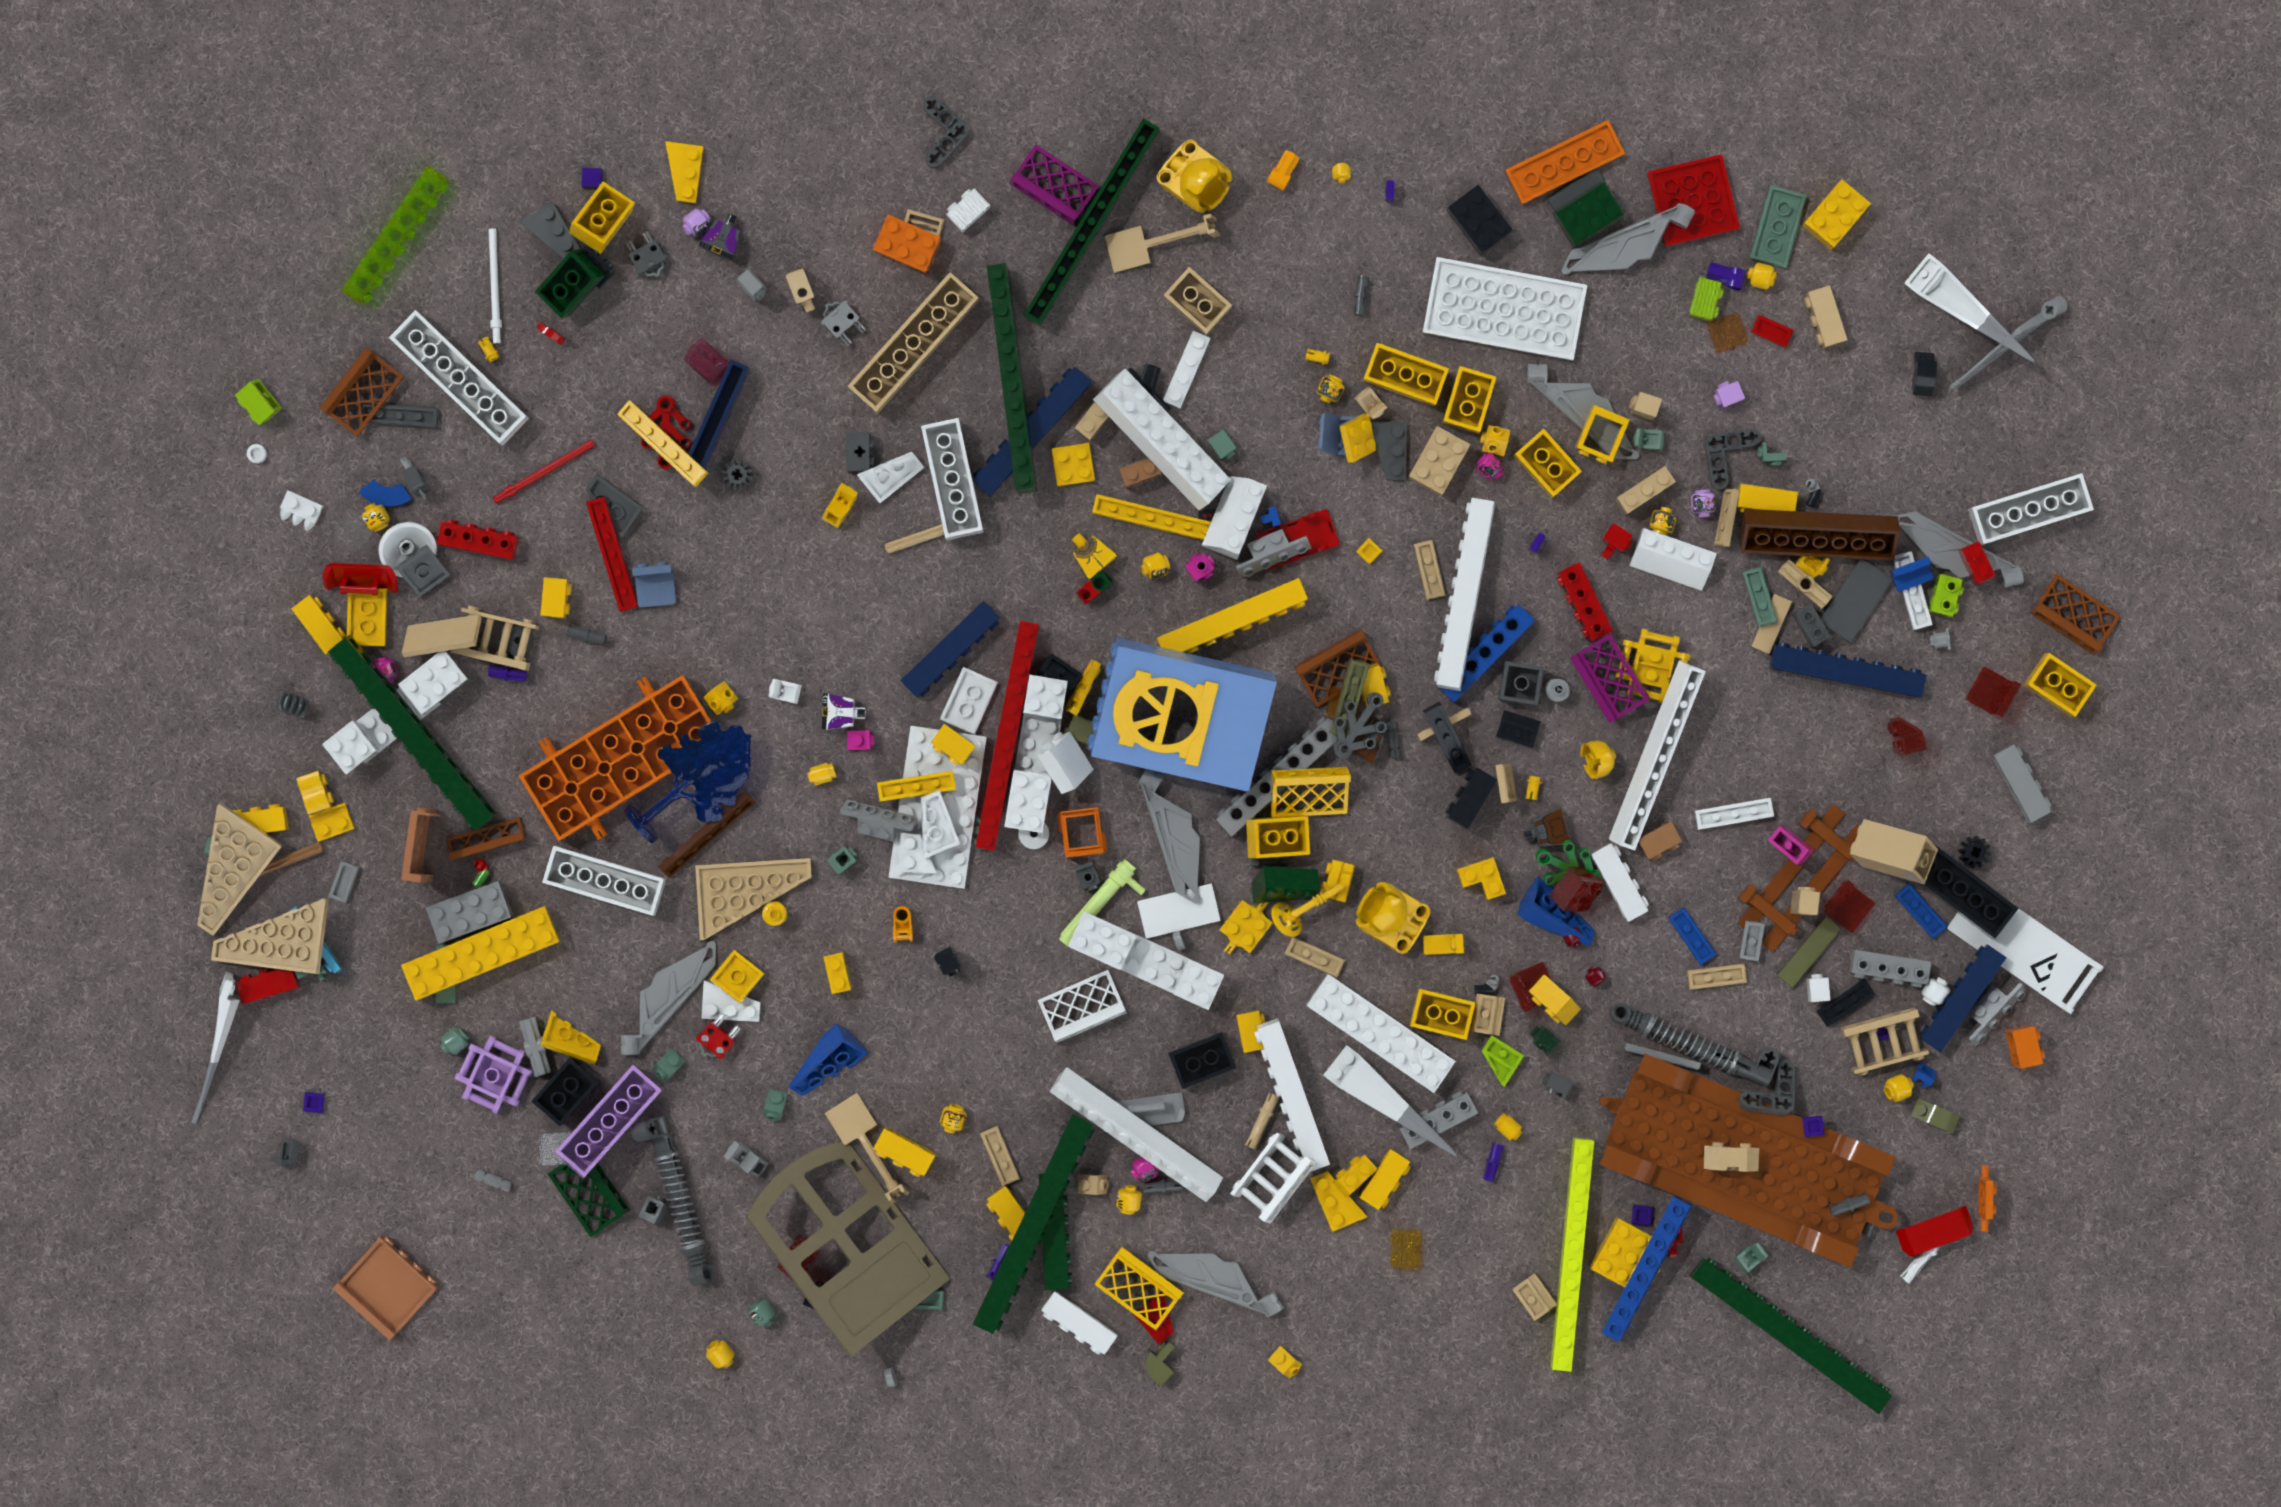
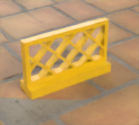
M1347 767L1272 770V817L1347 814L1349 782H1351V774ZM1337 783H1344V788L1337 793L1333 789ZM1318 784H1324L1326 788L1318 794L1314 788ZM1299 785H1305L1307 789L1301 795L1295 791ZM1277 786H1286L1288 790L1281 796L1277 792ZM1330 790L1335 796L1327 802L1323 796ZM1311 791L1316 797L1308 803L1304 797ZM1293 792L1297 798L1290 804L1285 798ZM1337 799H1340L1343 802V808H1334L1332 804ZM1302 800L1306 806L1302 810H1296L1294 806ZM1319 800L1325 803L1321 809L1313 807ZM1282 801L1287 805L1283 811H1276V806Z
M1120 1247L1094 1284L1155 1331L1184 1294L1123 1247ZM1117 1259L1124 1263L1125 1272L1114 1273L1113 1265ZM1127 1266L1133 1271H1127ZM1136 1272L1140 1276V1283L1130 1285L1128 1273ZM1126 1274L1127 1285L1116 1287L1114 1275ZM1112 1276L1114 1287L1105 1288L1100 1282L1104 1277ZM1152 1284L1155 1286L1156 1295L1145 1296L1143 1285ZM1141 1285L1143 1297L1132 1298L1130 1287ZM1128 1288L1129 1299H1119L1117 1289ZM1158 1289L1164 1294H1158ZM1167 1295L1173 1300L1168 1307H1160L1159 1296ZM1156 1297L1158 1308L1147 1310L1145 1298ZM1143 1299L1145 1310H1134L1132 1300ZM1159 1311L1160 1319L1155 1325L1149 1321L1148 1312Z

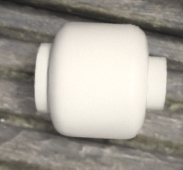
M1940 977L1937 980L1929 979L1928 985L1926 984L1922 990L1923 1000L1934 1007L1943 1005L1944 999L1951 992L1947 986L1948 982Z

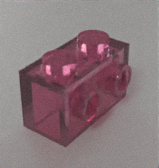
M700 338L689 348L683 359L711 385L724 375L729 365V361L703 338Z

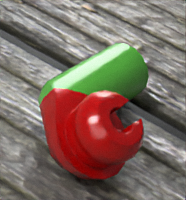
M477 859L474 862V867H476L478 876L473 881V884L481 888L490 872L487 862L483 859Z

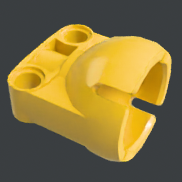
M1187 140L1163 165L1157 174V181L1166 192L1174 195L1196 212L1205 213L1206 210L1214 209L1223 200L1229 190L1228 182L1232 181V174L1228 166L1201 148L1196 141Z
M1379 882L1376 884V888H1370L1362 898L1356 912L1358 917L1356 924L1362 932L1392 950L1405 954L1413 946L1430 915V908L1393 884ZM1421 907L1420 912L1416 913L1417 909ZM1401 940V945L1397 947L1398 942Z

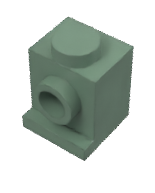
M843 846L828 858L827 862L840 875L857 861L855 858L857 853L851 846L849 848ZM843 855L847 857V862L842 863L840 860Z

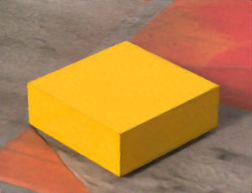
M1368 538L1356 553L1370 565L1383 550Z

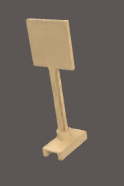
M1212 214L1203 215L1204 222L1197 224V226L1148 240L1144 238L1142 226L1106 235L1105 240L1114 273L1151 263L1148 248L1196 234L1208 233L1213 238L1221 236L1219 231L1213 229L1215 223L1212 222L1217 221L1216 217Z
M855 1093L825 1113L845 1146L857 1138L860 1140L886 1182L885 1186L889 1192L885 1196L888 1201L892 1203L897 1202L894 1196H901L900 1192L906 1195L910 1193L906 1186L898 1185L897 1181L893 1180L880 1157L875 1154L876 1151L865 1135L866 1132L877 1126V1123L858 1093Z

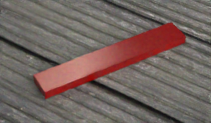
M603 496L587 501L586 505L619 611L622 612L639 607L606 498Z

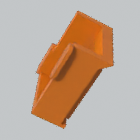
M1098 807L1062 811L1057 814L1059 832L1063 833L1065 858L1101 854L1107 851L1106 835L1101 832ZM1094 815L1098 845L1069 848L1066 818Z

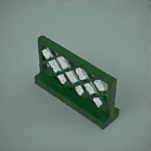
M565 1162L548 1173V1176L590 1237L630 1211L598 1163L586 1175L592 1180L591 1187L581 1186L583 1178L580 1176L578 1185L568 1183L570 1173H577L571 1170L569 1166L567 1169H564L567 1166ZM558 1171L567 1172L565 1182L558 1181L554 1174ZM568 1186L577 1188L576 1198L569 1197L567 1194ZM581 1189L590 1191L589 1201L579 1199ZM594 1192L601 1193L603 1196L602 1203L592 1201ZM579 1202L588 1204L587 1214L579 1212ZM592 1205L601 1207L600 1217L590 1215ZM604 1209H612L616 1216L611 1219L604 1218ZM589 1218L599 1220L598 1228L594 1231L588 1225Z

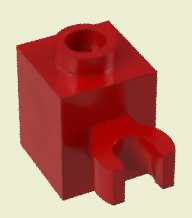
M1612 523L1602 538V541L1608 545L1601 556L1608 559L1614 549L1620 553L1623 550L1627 551L1633 542L1630 540L1633 535Z

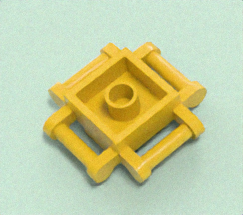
M1642 628L1638 643L1623 640V654L1627 661H1629L1631 648L1636 649L1632 669L1641 684L1661 688L1660 693L1648 690L1646 692L1650 699L1662 703L1670 685L1669 681L1674 659L1678 658L1680 661L1687 663L1690 661L1691 655L1676 652L1680 637L1648 632V629ZM1649 639L1670 644L1671 647L1670 650L1645 645V640ZM1616 671L1615 677L1619 678L1620 672ZM1623 673L1622 679L1629 680V685H1631V676ZM1627 689V696H1629L1630 689ZM1633 690L1632 696L1643 697L1639 691Z

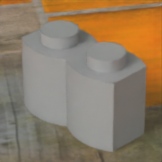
M747 269L736 279L738 285L753 301H760L767 295L766 286L751 269Z

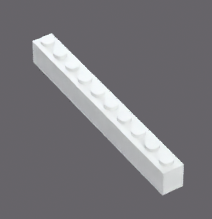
M1472 498L1471 503H1467L1466 514L1469 515L1468 520L1464 521L1462 528L1465 536L1464 540H1460L1459 551L1462 552L1460 559L1457 558L1455 570H1458L1457 577H1453L1452 581L1454 594L1449 597L1448 607H1451L1450 615L1446 614L1445 618L1447 631L1442 634L1441 644L1444 647L1443 652L1439 651L1437 663H1440L1439 671H1435L1434 682H1437L1438 688L1461 691L1495 510L1494 501Z
M1682 661L1678 662L1609 836V840L1632 850L1636 849L1706 671Z
M1066 1067L1058 1076L1050 1093L1205 1202L1215 1194L1223 1179L1222 1176Z

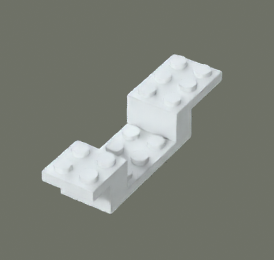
M446 651L438 652L398 684L399 688L396 691L418 718L422 720L441 705L440 701L468 680V678ZM371 709L357 721L352 720L322 744L346 775L361 763L370 761L397 739L392 734L390 726L381 721L379 718L380 714L376 709Z
M1029 675L1023 711L1024 716L1004 827L1043 833L1052 778L1041 763L1038 755L1043 751L1042 747L1052 742L1051 738L1060 733L1068 681Z
M1085 911L1068 947L1116 969L1125 971L1209 1010L1224 977V974Z

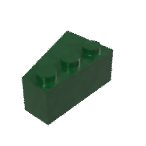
M1263 866L1252 881L1253 904L1302 899L1310 900L1320 891L1318 869Z

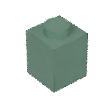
M1221 430L1207 440L1220 461L1222 459L1227 461L1235 455L1233 451L1236 450V447L1224 430Z

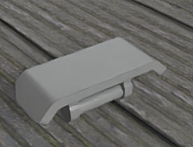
M1182 1093L1116 1101L1150 1126L1181 1122L1185 1115Z

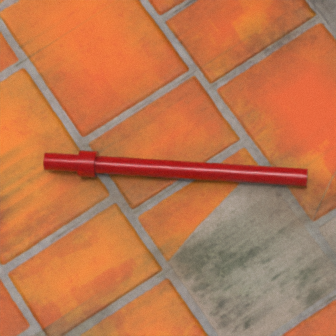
M591 439L518 483L510 484L505 487L504 491L492 497L494 502L497 504L507 497H513L517 494V491L595 447L594 442Z

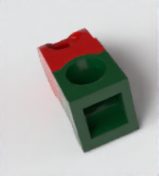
M1101 570L1085 583L1076 594L1086 605L1113 585L1114 582L1104 570Z

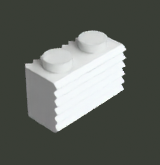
M975 188L972 191L968 189L961 196L962 200L958 204L954 202L947 209V217L962 233L990 208V204Z

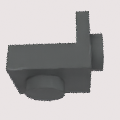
M282 1138L280 1157H271L270 1161L277 1162V1166L281 1167L297 1164L299 1141Z

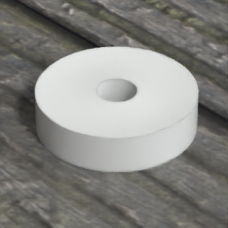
M1045 823L1043 833H1038L1034 838L1030 835L1031 831L1019 829V839L1027 848H1041L1049 839V829Z

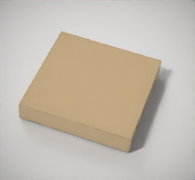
M1511 763L1495 765L1501 803L1516 801L1517 796Z

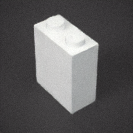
M1060 732L1051 738L1053 741L1042 747L1043 751L1038 755V758L1061 794L1076 789L1094 770L1070 732L1065 734Z

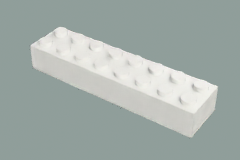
M415 310L389 337L502 446L529 419L418 311Z
M1126 369L1118 373L1093 399L1198 510L1208 505L1231 480Z
M1328 973L1306 1004L1310 1009L1433 1093H1435L1456 1062Z

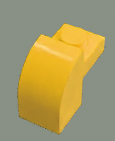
M841 483L833 500L827 506L822 519L839 528L856 502L858 492L850 486Z

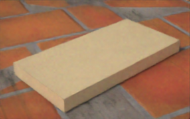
M477 614L409 625L403 644L402 655L410 657L476 646L482 618Z

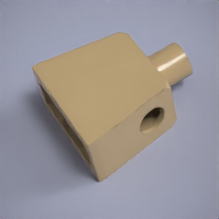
M801 268L786 274L785 276L796 304L801 303L804 313L814 310L815 307L811 298L815 296L805 269ZM800 288H805L807 293L805 296H800L798 291Z

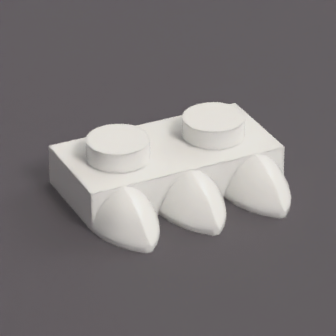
M287 490L280 506V516L282 520H285L293 513L292 522L294 526L300 524L305 519L304 527L308 531L317 523L324 506Z

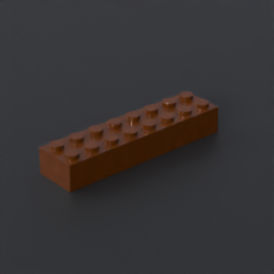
M1744 509L1739 536L1741 553L1894 561L1900 527L1898 516Z

